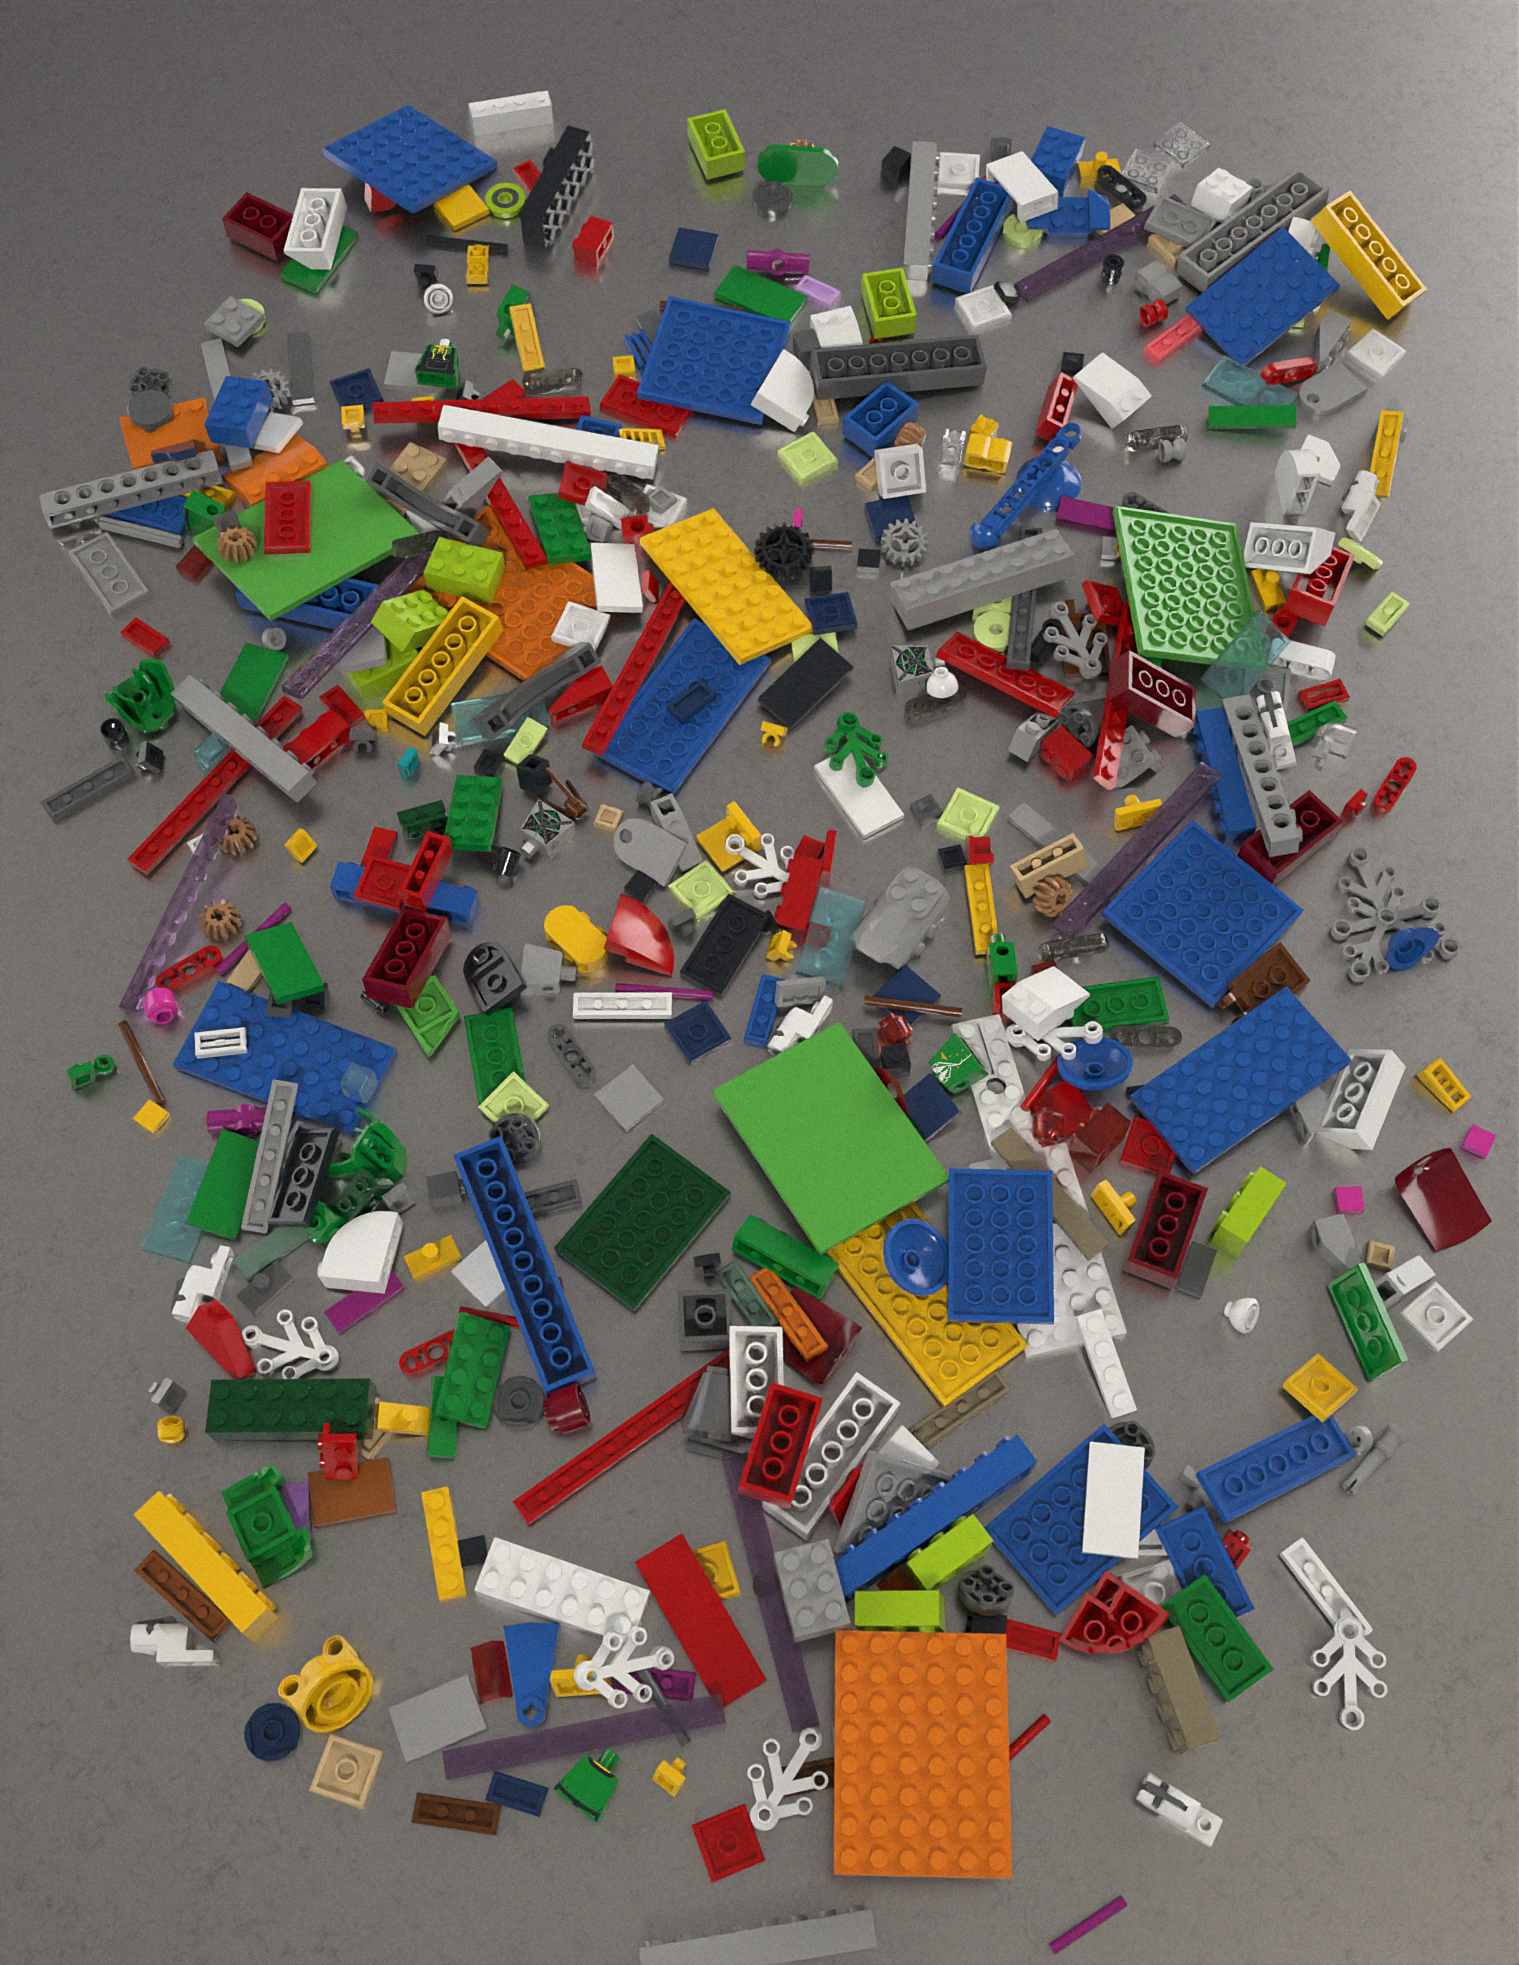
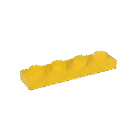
M1381 410L1370 469L1371 473L1378 476L1377 480H1380L1375 496L1379 498H1389L1404 412Z
M965 865L964 874L975 955L987 954L988 945L991 943V936L998 934L989 865Z
M447 1486L421 1492L439 1601L443 1602L468 1596L464 1572L461 1567L457 1543L458 1537L449 1488Z

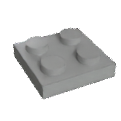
M230 296L204 322L206 330L239 347L265 319L264 315Z

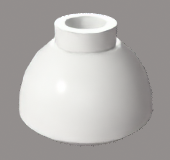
M433 284L424 293V303L429 311L441 314L448 311L452 306L453 295L447 286Z
M939 667L929 677L926 690L933 697L947 698L957 692L958 681L947 668Z
M1241 1298L1235 1302L1230 1301L1225 1307L1224 1314L1226 1317H1229L1230 1323L1237 1331L1246 1334L1253 1329L1257 1322L1259 1304L1253 1298Z

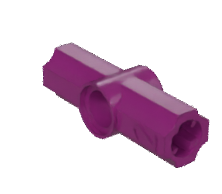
M774 249L772 251L747 250L746 270L770 271L774 275H782L784 273L808 274L810 254L785 253L782 249ZM776 260H781V261H782V263H780V264H775V263H773V262L776 261Z
M241 1104L236 1106L235 1109L208 1111L206 1114L207 1131L209 1134L221 1133L222 1129L242 1136L255 1135L258 1131H262L267 1107L258 1108L251 1104Z

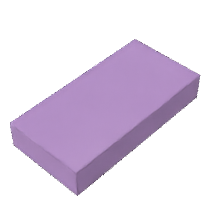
M807 275L795 287V291L806 295L808 300L829 310L841 297V291Z

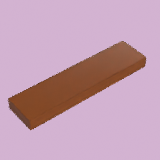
M154 1549L134 1570L213 1643L232 1624V1621L220 1608Z

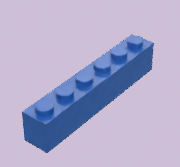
M1223 707L1196 711V726L1191 728L1190 731L1192 734H1195L1196 752L1200 754L1202 759L1201 771L1203 774H1206L1207 792L1212 795V810L1218 817V832L1223 835L1224 842L1246 840L1255 833L1257 826Z
M338 862L330 884L333 897L373 905L355 900L353 896L365 867L359 866L354 862ZM440 881L424 913L446 917L450 922L472 926L480 902L478 892L470 886L460 887L451 885L446 881ZM405 905L402 906V908H407V909H411V910H415V911H420V910H417V909H414V908H411V907H408V906H405Z

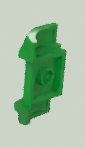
M273 1463L221 1492L228 1507L227 1517L247 1562L255 1569L264 1589L297 1571L312 1557L310 1533L306 1526L297 1531L279 1491L287 1482Z

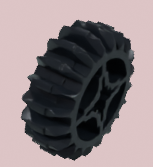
M784 521L782 527H779L775 522L774 529L767 526L766 533L761 532L759 535L760 539H757L755 542V561L760 562V569L765 568L767 574H773L774 580L781 576L784 582L786 577L790 576V579L793 581L795 579L794 574L801 577L803 575L802 570L808 571V564L813 562V541L809 539L808 532L803 533L802 527L795 529L794 523L787 527ZM784 545H785V551H787V552L785 553V558H783V553H782V551H783V546H784ZM771 559L779 561L780 564L772 561Z

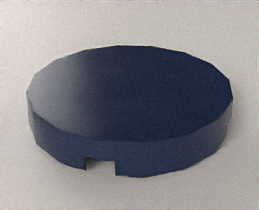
M268 1703L257 1708L245 1726L244 1740L248 1750L256 1758L265 1762H279L288 1758L297 1749L302 1738V1724L298 1715L290 1707L281 1703Z

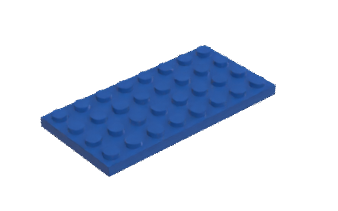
M693 618L638 691L604 756L595 753L594 755L643 782H650L655 788L660 787L664 789L665 794L669 795L672 793L674 796L771 664V658L762 655L739 665L709 627ZM702 680L716 694V699L681 725L666 710V705Z
M218 981L173 1062L174 1068L268 1104L273 1079L298 1083L299 1087L293 1114L355 1137L357 1132L354 1130L356 1127H360L363 1118L354 1110L358 1107L368 1111L397 1054V1049L295 1009L292 1011L291 1018L266 1016L268 999ZM246 1028L247 1053L197 1059L195 1055V1033ZM240 1036L201 1040V1043L221 1039H238Z
M1285 987L1130 1095V1100L1151 1123L1192 1175H1194L1295 1104L1296 1101L1351 1064L1352 1060L1290 989Z

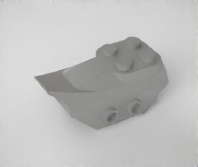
M904 867L885 892H880L873 903L874 907L871 911H865L860 920L861 924L849 940L856 943L858 951L878 963L886 962L899 969L909 963L914 955L919 956L925 946L924 941L927 937H933L938 928L936 924L950 896L947 890L935 878L916 867Z

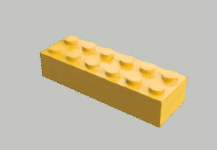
M1350 190L1325 206L1311 220L1317 231L1326 240L1387 320L1406 308L1427 290Z
M461 596L382 701L387 714L426 736L504 631L500 618Z
M158 1491L133 1514L232 1623L251 1641L254 1642L278 1618L273 1612L276 1606L260 1590L255 1593L258 1586L242 1570L237 1573L240 1567L224 1551L219 1554L222 1550L221 1546L206 1531L201 1534L205 1529L170 1493L165 1496Z

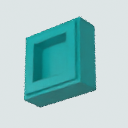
M409 746L397 763L400 776L406 779L411 776L420 763L417 749Z

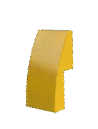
M480 244L468 246L467 284H488L489 246H482Z

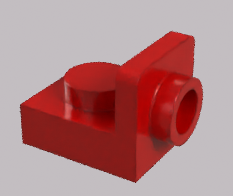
M1229 1529L1222 1542L1237 1571L1250 1553L1252 1544L1249 1543L1250 1538L1242 1531L1236 1529L1234 1532Z

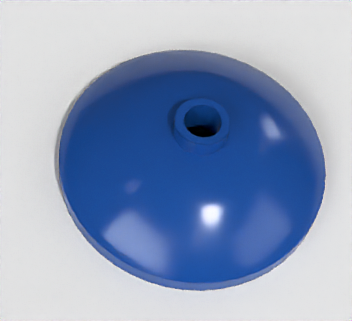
M1037 457L1028 460L1021 466L1017 473L1016 481ZM1064 460L1038 490L1035 497L1029 502V505L1040 510L1055 511L1059 508L1061 496L1077 499L1082 485L1078 470L1070 462ZM1048 461L1040 464L1041 467H1048L1051 465V463ZM1018 492L1021 498L1025 496L1024 492Z
M1102 1037V1040L1096 1044H1089L1083 1038L1076 1039L1070 1042L1076 1046L1075 1058L1066 1060L1061 1056V1053H1059L1057 1058V1068L1061 1077L1069 1084L1089 1091L1107 1090L1121 1084L1129 1077L1133 1067V1059L1129 1050L1118 1041ZM1066 1050L1065 1052L1071 1053L1072 1050Z
M906 1219L895 1224L889 1230L884 1240L883 1257L887 1271L893 1281L904 1291L916 1296H928L941 1290L948 1281V1246L937 1229L919 1219Z

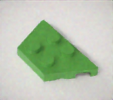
M435 975L429 977L413 1009L395 1005L428 1057L432 1056L460 1017L458 1009Z

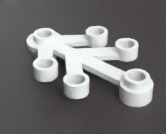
M765 833L761 836V847L765 850L767 859L765 860L745 847L744 839L740 835L732 834L726 839V851L731 855L739 854L760 868L736 871L734 882L739 886H743L750 880L775 877L779 882L770 884L764 882L757 883L754 888V895L762 899L768 893L780 892L783 882L788 881L790 873H786L778 867L773 835ZM769 839L771 840V843L765 844L763 840ZM736 844L739 848L734 850L730 845ZM790 846L782 847L779 854L780 859L785 862L786 869L789 859L794 857V849ZM788 851L791 853V856L786 857L783 855V852ZM744 875L746 879L742 881L737 876ZM762 887L766 892L759 893L757 889Z
M1073 1010L1041 1038L1049 1045H1039L1033 1040L1035 1039L1017 1024H1012L1007 1028L1006 1038L1014 1047H1027L1041 1061L1050 1059V1046L1060 1052L1064 1059L1071 1060L1076 1056V1046L1072 1043H1064L1058 1038L1083 1037L1087 1043L1096 1044L1102 1040L1103 1029L1095 1021L1088 1022L1084 1027L1057 1028L1066 1019L1074 1016ZM1072 1050L1071 1053H1066L1065 1051ZM1047 1051L1046 1054H1041L1040 1052Z
M287 1309L281 1310L278 1313L277 1321L284 1327L290 1341L263 1334L261 1329L254 1325L247 1326L241 1333L244 1343L248 1348L254 1349L264 1345L285 1352L271 1360L264 1358L258 1362L257 1369L263 1376L271 1375L274 1370L300 1357L310 1360L296 1368L294 1366L285 1367L282 1371L283 1379H288L286 1374L289 1371L295 1372L294 1377L290 1379H299V1377L315 1369L324 1372L330 1371L336 1367L339 1361L337 1350L333 1346L325 1345L318 1331V1322L313 1317L303 1319L301 1326L304 1332L310 1335L315 1349L304 1346L294 1324V1316ZM284 1315H290V1319L287 1322L281 1321ZM314 1322V1327L306 1329L307 1323ZM249 1332H256L254 1338L247 1339ZM323 1354H329L327 1361L320 1360ZM264 1364H270L269 1370L262 1371Z
M1345 1615L1338 1618L1335 1622V1635L1322 1649H1316L1312 1652L1311 1660L1316 1666L1325 1667L1330 1661V1656L1342 1645L1343 1657L1323 1678H1317L1313 1681L1312 1689L1315 1694L1326 1696L1330 1693L1331 1686L1344 1674L1345 1708L1340 1712V1721L1344 1727L1350 1730H1358L1363 1726L1365 1717L1363 1712L1357 1708L1356 1675L1369 1687V1692L1374 1697L1383 1698L1386 1696L1388 1688L1383 1681L1377 1680L1355 1657V1645L1368 1657V1663L1373 1668H1383L1387 1660L1382 1652L1376 1651L1362 1636L1363 1628L1360 1621L1353 1616ZM1347 1624L1352 1627L1350 1635H1345L1343 1632V1627ZM1322 1652L1325 1655V1661L1319 1664L1316 1661V1655ZM1376 1654H1379L1382 1659L1379 1665H1375L1372 1660ZM1319 1682H1324L1326 1685V1690L1322 1693L1317 1690ZM1377 1683H1380L1383 1687V1691L1380 1694H1376L1373 1689ZM1349 1712L1355 1714V1721L1352 1723L1346 1720V1715Z
M636 1626L632 1627L623 1645L619 1634L608 1632L603 1637V1643L592 1660L584 1661L576 1667L574 1672L575 1682L578 1687L584 1690L595 1688L608 1699V1703L611 1706L622 1708L627 1703L626 1693L613 1689L603 1680V1678L612 1676L633 1693L635 1700L647 1702L652 1696V1689L648 1685L637 1682L628 1673L651 1667L667 1670L674 1662V1654L670 1648L659 1645L654 1647L648 1656L627 1660L637 1645L645 1643L647 1639L645 1629ZM639 1631L640 1637L638 1640H635V1634ZM615 1637L614 1645L610 1646V1639ZM620 1648L612 1662L602 1666L610 1651H616ZM666 1654V1660L662 1663V1657ZM592 1671V1676L588 1681L587 1674ZM644 1688L645 1694L643 1697H640V1691ZM619 1694L620 1700L618 1703H615V1697Z
M809 1727L801 1732L799 1737L800 1747L783 1774L779 1759L780 1745L778 1741L768 1739L764 1742L763 1752L768 1757L774 1786L768 1799L762 1781L765 1776L763 1767L759 1764H753L749 1767L747 1774L749 1780L752 1781L756 1804L750 1812L752 1824L758 1830H771L776 1826L779 1818L797 1814L806 1816L811 1813L813 1803L808 1797H800L793 1804L778 1806L784 1795L814 1788L816 1790L826 1788L828 1777L822 1771L815 1772L811 1777L793 1781L808 1754L817 1751L822 1744V1736L817 1729ZM808 1734H813L816 1737V1742L812 1745L807 1744L805 1741V1737ZM769 1743H774L777 1746L775 1753L771 1754L766 1751V1746ZM754 1768H759L762 1772L761 1777L758 1779L751 1777V1770ZM818 1775L823 1776L825 1779V1783L822 1786H817L814 1783V1778ZM801 1801L809 1803L810 1808L808 1811L802 1812L799 1809ZM762 1810L770 1812V1818L767 1821H762L759 1818V1813Z

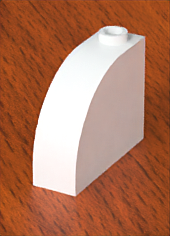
M783 349L751 405L795 432L799 425L803 427L809 417L806 412L814 398V385L808 370L800 360Z
M1310 449L1286 450L1279 458L1274 476L1284 516L1305 515L1321 474L1316 456Z
M377 1211L366 1213L352 1219L337 1231L327 1246L323 1262L319 1263L317 1270L318 1277L326 1288L385 1294L404 1225L398 1212Z

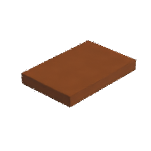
M388 1457L360 1462L358 1479L325 1480V1469L308 1472L313 1526L315 1528L396 1512L390 1460Z

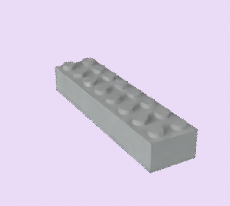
M1301 167L1297 168L1182 252L1178 258L1177 273L1203 293L1282 227L1289 231L1293 217L1310 220L1327 206L1329 188Z
M1050 530L891 582L892 604L906 628L911 630L1075 576V555L1058 530Z

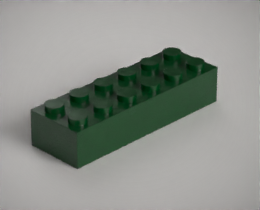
M370 1378L211 1380L205 1433L213 1440H318V1434L323 1433L324 1423H330L331 1434H356L357 1440L372 1439L376 1386Z

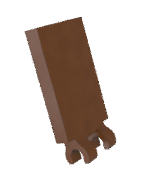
M1074 599L1065 600L1069 610L1067 616L1080 636L1084 617L1087 614H1092L1089 603L1087 601V605H1085L1086 613H1075ZM1097 621L1094 629L1091 630L1085 647L1089 655L1094 646L1092 643L1094 636L1097 633H1104L1107 636L1106 623ZM1063 628L1062 636L1069 638ZM1108 641L1100 652L1098 660L1102 664V670L1096 677H1109L1110 657ZM1069 649L1070 654L1079 657L1076 651ZM1063 661L1065 678L1084 677L1080 673L1078 666Z
M1280 942L1226 985L1230 992L1224 995L1217 1003L1224 1009L1235 1001L1243 1012L1232 1020L1235 1023L1285 987H1288L1295 994L1311 980Z

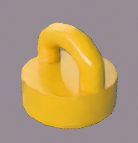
M168 1416L157 1422V1433L162 1442L173 1444L180 1442L184 1438L185 1427L184 1420L181 1417Z

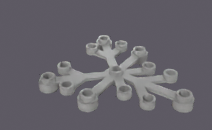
M1362 846L1352 848L1348 860L1352 866L1357 867L1365 887L1352 882L1348 877H1341L1336 884V888L1341 893L1350 891L1371 901L1374 908L1362 903L1357 897H1351L1345 905L1346 910L1349 913L1360 912L1370 918L1351 923L1346 919L1340 918L1335 920L1331 927L1332 936L1338 940L1348 938L1350 933L1376 927L1369 941L1355 945L1347 944L1341 951L1342 958L1347 961H1351L1356 955L1362 954L1360 960L1353 962L1349 969L1350 977L1356 982L1365 981L1371 972L1369 966L1371 958L1374 962L1372 969L1376 975L1383 976L1387 973L1389 964L1384 960L1378 947L1385 930L1393 928L1398 931L1408 928L1416 929L1400 920L1420 915L1434 917L1442 907L1441 901L1437 897L1427 896L1418 906L1395 911L1399 902L1406 895V890L1402 886L1392 888L1390 900L1387 906H1385L1382 897L1389 883L1394 880L1397 871L1393 866H1385L1380 874L1381 879L1376 886L1366 864L1370 856L1369 851ZM1385 872H1390L1392 876H1388ZM1341 883H1346L1348 887H1343ZM1394 892H1399L1401 896L1395 895ZM1350 903L1356 904L1357 907H1356V908L1352 907V906L1350 905ZM1436 921L1433 925L1428 926L1434 929L1435 927L1442 929V932L1438 931L1439 938L1447 931V926L1442 921ZM1337 929H1341L1344 933L1338 932ZM1446 937L1443 940L1439 939L1434 948L1439 950L1442 957L1450 959L1458 954L1461 945L1457 939ZM1345 950L1352 951L1353 955L1347 954ZM1430 950L1427 953L1429 958L1422 957L1419 962L1429 964L1434 958V952ZM1377 965H1382L1385 970H1380ZM1355 971L1361 972L1362 975L1356 974Z

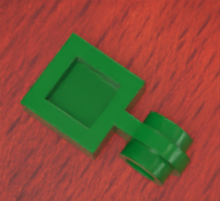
M103 1054L94 1060V1065L89 1061L72 1066L71 1069L67 1070V1081L71 1090L95 1082V1076L111 1073L114 1069V1060L112 1057Z

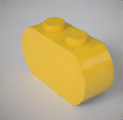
M563 905L554 908L548 913L544 921L546 940L555 950L562 952L564 958L572 966L577 967L580 973H593L600 970L606 964L609 951L603 949L607 934L601 927H595L584 911L579 912L574 906Z

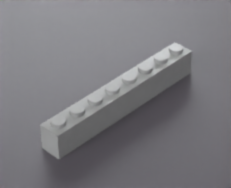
M912 142L903 269L907 280L927 281L928 272H932L933 259H929V256L933 257L934 244L930 243V241H934L935 228H931V225H935L936 212H932V210H936L937 197H933V194L937 195L938 182H935L934 179H938L939 167L935 166V164H939L940 151H936L937 142Z
M189 675L170 693L183 709L296 803L317 784L312 777L314 772L307 764L303 763L300 765L298 758L291 751L284 752L282 750L284 747L275 738L272 740L267 738L269 735L260 726L255 728L253 721L247 715L243 714L240 716L238 714L239 710L231 702L227 704L223 702L225 699L216 690L211 692L209 690L210 686L203 679L197 680L192 675Z
M862 1904L847 1907L848 1913L836 1915V1909L818 1912L819 1918L808 1920L807 1914L791 1916L790 1923L779 1925L778 1919L762 1921L761 1928L750 1929L749 1924L737 1925L732 1927V1933L721 1934L720 1929L703 1931V1938L692 1939L691 1934L674 1936L673 1943L663 1944L662 1939L645 1941L644 1948H639L641 1965H779L873 1949L878 1947L872 1909L865 1910V1906Z

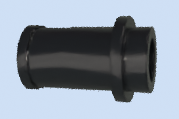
M364 991L360 995V998L374 1007L375 1012L378 1014H386L392 1008V1004L368 999Z

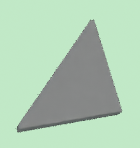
M868 1450L833 1551L840 1554L855 1542H861L867 1533L884 1524L896 1513L900 1515L905 1513L908 1505L919 1497L923 1500L931 1494L930 1490L941 1482L949 1483L953 1479L952 1475Z

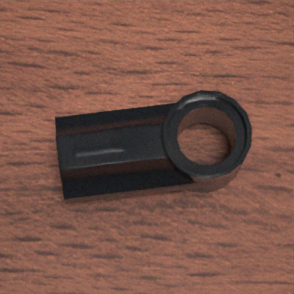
M1050 618L1043 623L1042 629L1032 641L1031 662L1042 664L1053 647L1058 645L1054 642H1047L1043 634L1046 628L1052 626L1062 635L1063 625L1059 620Z
M495 843L492 844L491 852L473 851V857L493 866L494 871L508 877H513L521 857L519 852L507 847H501Z

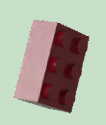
M246 192L222 218L227 237L278 261L284 254V247L294 214Z

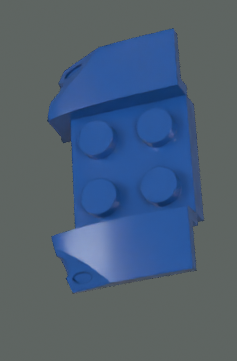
M1088 190L1087 197H1058V209L1029 219L1028 229L1044 230V233H1047V237L1088 238V234H1093V230H1110V204L1107 196L1099 195L1094 190Z

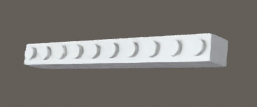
M443 405L438 423L439 440L449 443L455 442L470 447L477 446L492 451H504L513 455L520 454L534 459L551 460L556 463L569 461L599 471L605 470L616 472L620 475H632L641 479L654 478L658 460L659 445Z

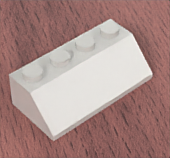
M548 91L468 104L475 136L553 124L552 105Z
M301 188L284 247L286 255L310 269L331 270L348 208L341 189Z
M1250 522L1243 554L1245 567L1311 574L1331 556L1335 532L1316 527Z
M1349 1049L1347 1055L1351 1058L1352 1062L1340 1071L1316 1133L1350 1149L1373 1150L1406 1066L1392 1050Z
M729 1326L731 1434L753 1439L771 1382L784 1386L782 1327Z

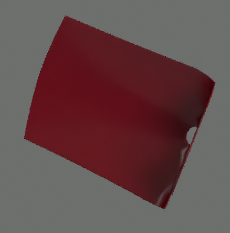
M1443 1148L1429 1153L1395 1177V1184L1399 1193L1435 1251L1466 1241L1492 1222L1451 1148ZM1428 1157H1431L1430 1159H1428V1160L1425 1161L1424 1163L1419 1164V1163H1420L1421 1161H1423L1424 1159H1426V1158H1428ZM1423 1168L1421 1174H1415L1416 1170Z
M795 1286L790 1291L791 1295L826 1342L828 1349L806 1363L782 1329L783 1360L813 1382L822 1385L847 1356L862 1327Z

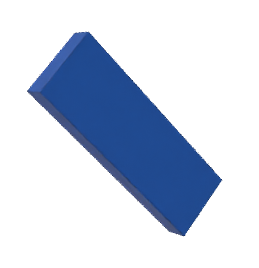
M762 974L744 1036V1042L767 1047L779 1008L775 1004L776 981H784L786 979Z

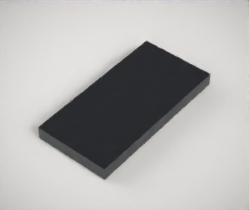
M819 638L758 697V702L792 730L853 671L854 666L823 639Z
M728 893L680 970V975L722 997L768 923L770 915Z
M335 1128L296 1130L267 1224L272 1227L311 1226L340 1133Z

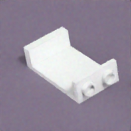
M1023 151L986 164V180L990 182L998 181L1018 204L1017 218L1020 222L1058 209V191Z

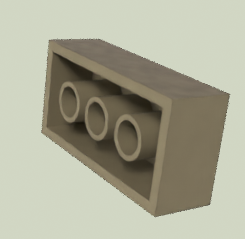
M1176 1626L1155 1633L1148 1637L1146 1641L1139 1644L1140 1649L1137 1650L1138 1657L1142 1666H1146L1150 1675L1147 1678L1151 1692L1158 1696L1160 1702L1158 1711L1162 1721H1167L1171 1733H1168V1738L1173 1750H1177L1179 1756L1211 1746L1221 1740V1735L1180 1627Z

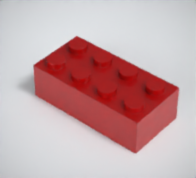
M1332 547L1331 556L1311 574H1297L1282 610L1307 619L1312 623L1326 626L1355 555Z
M771 1382L739 1483V1494L791 1509L823 1398Z

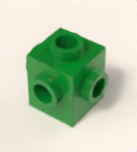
M319 1201L311 1226L303 1228L309 1233L308 1238L313 1242L329 1244L333 1236L347 1221L332 1204Z

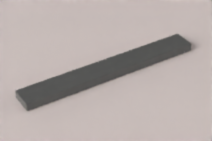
M1020 526L1019 541L1041 534L1043 528ZM1037 588L1013 596L1006 668L1029 671Z

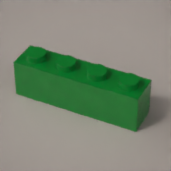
M751 1214L735 1234L731 1250L775 1273L777 1276L821 1300L835 1279L839 1264L832 1258L824 1255L820 1256L809 1245L797 1241L786 1232L772 1227L763 1219L756 1218Z

